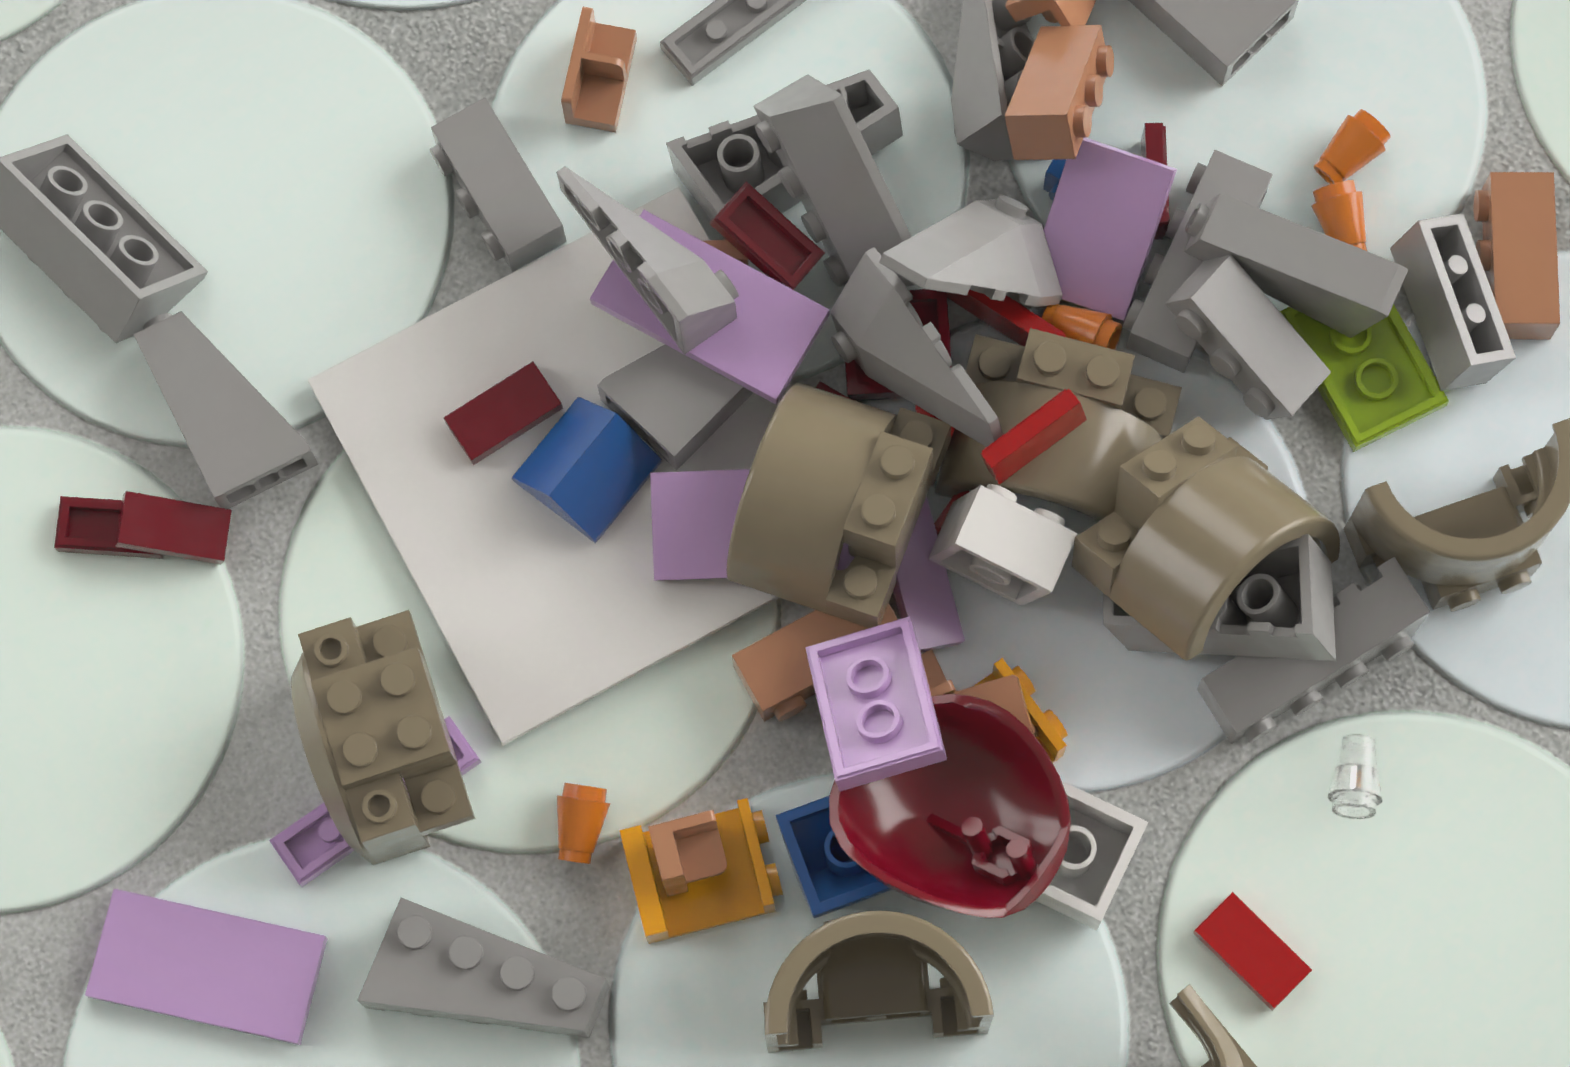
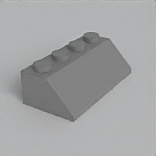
M807 74L753 106L761 123L755 125L756 132L765 148L771 154L775 151L777 152L784 166L783 169L778 171L779 177L792 198L795 199L799 196L807 212L801 216L803 225L815 243L822 241L829 255L828 258L823 260L824 266L833 282L839 288L846 285L866 251L875 247L882 256L885 251L912 237L840 93ZM897 274L906 287L916 285Z
M68 134L0 157V230L115 343L133 337V334L143 330L144 324L153 317L168 313L207 275L208 271Z

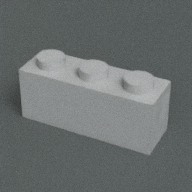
M486 97L431 127L436 145L429 149L430 153L444 176L453 172L461 186L460 189L455 191V194L467 216L471 219L478 215L487 230L480 235L495 261L504 257L511 271L514 272L567 242L562 222Z
M1464 214L1418 220L1390 247L1395 263L1409 269L1402 284L1440 389L1445 391L1486 384L1516 359V355Z
M1231 254L1204 260L1165 303L1176 316L1175 321L1179 329L1188 337L1197 340L1210 355L1209 361L1212 367L1220 375L1230 379L1243 394L1245 405L1254 414L1263 417L1265 420L1293 416L1331 373L1328 367Z

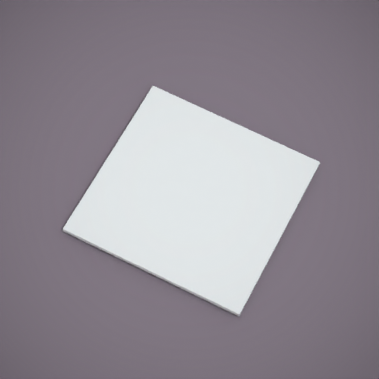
M679 186L632 210L638 216L641 215L643 210H646L702 241L710 240ZM593 232L572 241L307 379L503 746L780 598L730 581L728 578L654 581L650 477L596 544L512 480V476L577 397L611 410L600 400L597 385L610 374L665 345L591 304L590 297L613 261ZM534 361L562 403L563 409L473 465L446 425L444 417ZM790 381L789 385L787 386L785 392L783 393L782 397L785 395V393L788 391V389H789L791 386H793L792 383H791V381ZM753 393L677 471L649 446L662 459L661 464L653 473L750 469L765 430L779 402L776 405Z

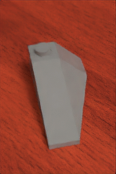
M963 0L951 96L954 134L957 145L992 161L1013 159L1005 113L1035 42L1026 24L1032 17L1015 22L1005 7L1008 0Z
M566 166L556 172L562 193L684 355L737 319L734 299L739 295L733 283L722 270L713 273L702 258Z
M999 195L998 199L976 200L885 251L879 261L883 266L924 289L967 295L969 289L985 294L992 300L1004 301L1007 292L1020 294L1018 300L1024 305L1036 307L1059 304L1063 295L1042 223L1026 215L1028 208L1024 204L1003 195Z
M875 247L869 249L862 256L830 311L837 333L831 336L836 350L846 363L855 360L869 378L982 445L989 446L1003 435L999 418L960 364L950 368L952 361L941 341V335L931 322L924 326L922 325L917 312L909 302L913 297L910 291L894 271L879 263L881 255Z

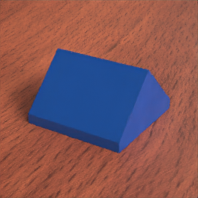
M577 397L512 476V480L596 544L648 480L650 473H653L661 464L662 459L616 412Z
M829 796L775 815L797 882L814 919L893 890L879 882L858 865L840 847L830 826Z

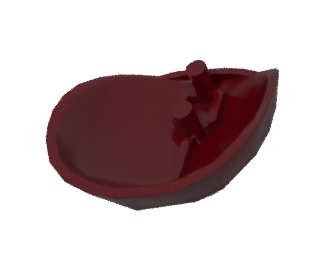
M947 694L932 696L947 760L843 791H839L834 780L829 795L830 826L845 853L887 887L930 906L982 918H1004L1024 910L1038 899L1050 885L1059 870L1067 851L1071 817L1069 801L1060 775L1047 752L1029 728L1009 711L991 701L970 695Z

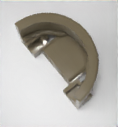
M1030 328L1025 347L975 334L965 371L999 418L1003 435L1057 394L1068 388L1080 401L1087 420L1000 485L988 471L981 457V451L986 446L954 429L940 468L935 493L952 498L954 495L973 490L980 485L987 487L988 484H994L1006 488L1013 493L1069 507L1100 521L1115 511L1120 466L1170 434L1182 387L1131 374L1135 358L1133 354Z
M796 383L791 386L779 402L765 430L742 492L728 549L726 568L728 580L867 628L880 625L896 585L897 572L929 488L934 486L950 444L951 426L944 421L900 407L898 414H894L803 383ZM846 543L848 544L849 554L855 558L846 569L837 570L843 544Z
M1198 416L1120 466L1115 511L1075 537L1071 567L1177 655L1188 661L1203 652L1209 629L1228 596L1250 570L1267 555L1282 545L1301 538L1305 534H1309L1332 564L1339 558L1340 537L1335 524L1328 517L1272 475L1265 463L1233 438H1226Z
M1570 418L1552 424L1554 434L1545 447L1535 450L1532 454L1523 456L1521 459L1522 466L1510 469L1509 464L1499 467L1493 476L1496 489L1415 517L1409 514L1398 502L1387 481L1366 488L1343 529L1358 567L1361 568L1374 563L1376 569L1379 570L1378 566L1395 557L1406 575L1422 582L1432 610L1449 605L1451 612L1462 610L1481 601L1480 594L1499 587L1501 594H1507L1531 584L1530 576L1542 564L1537 549L1562 518L1570 504ZM1524 511L1527 518H1530L1525 523L1519 514Z
M865 911L823 922V926L810 933L790 952L774 978L767 1002H763L764 1033L768 1053L823 1048L821 1026L931 1016L933 1038L988 1034L994 1017L988 986L980 969L964 947L952 936L932 923L910 914L892 911ZM928 964L944 976L939 979L940 988H929ZM817 974L819 999H808L807 990H803V988Z

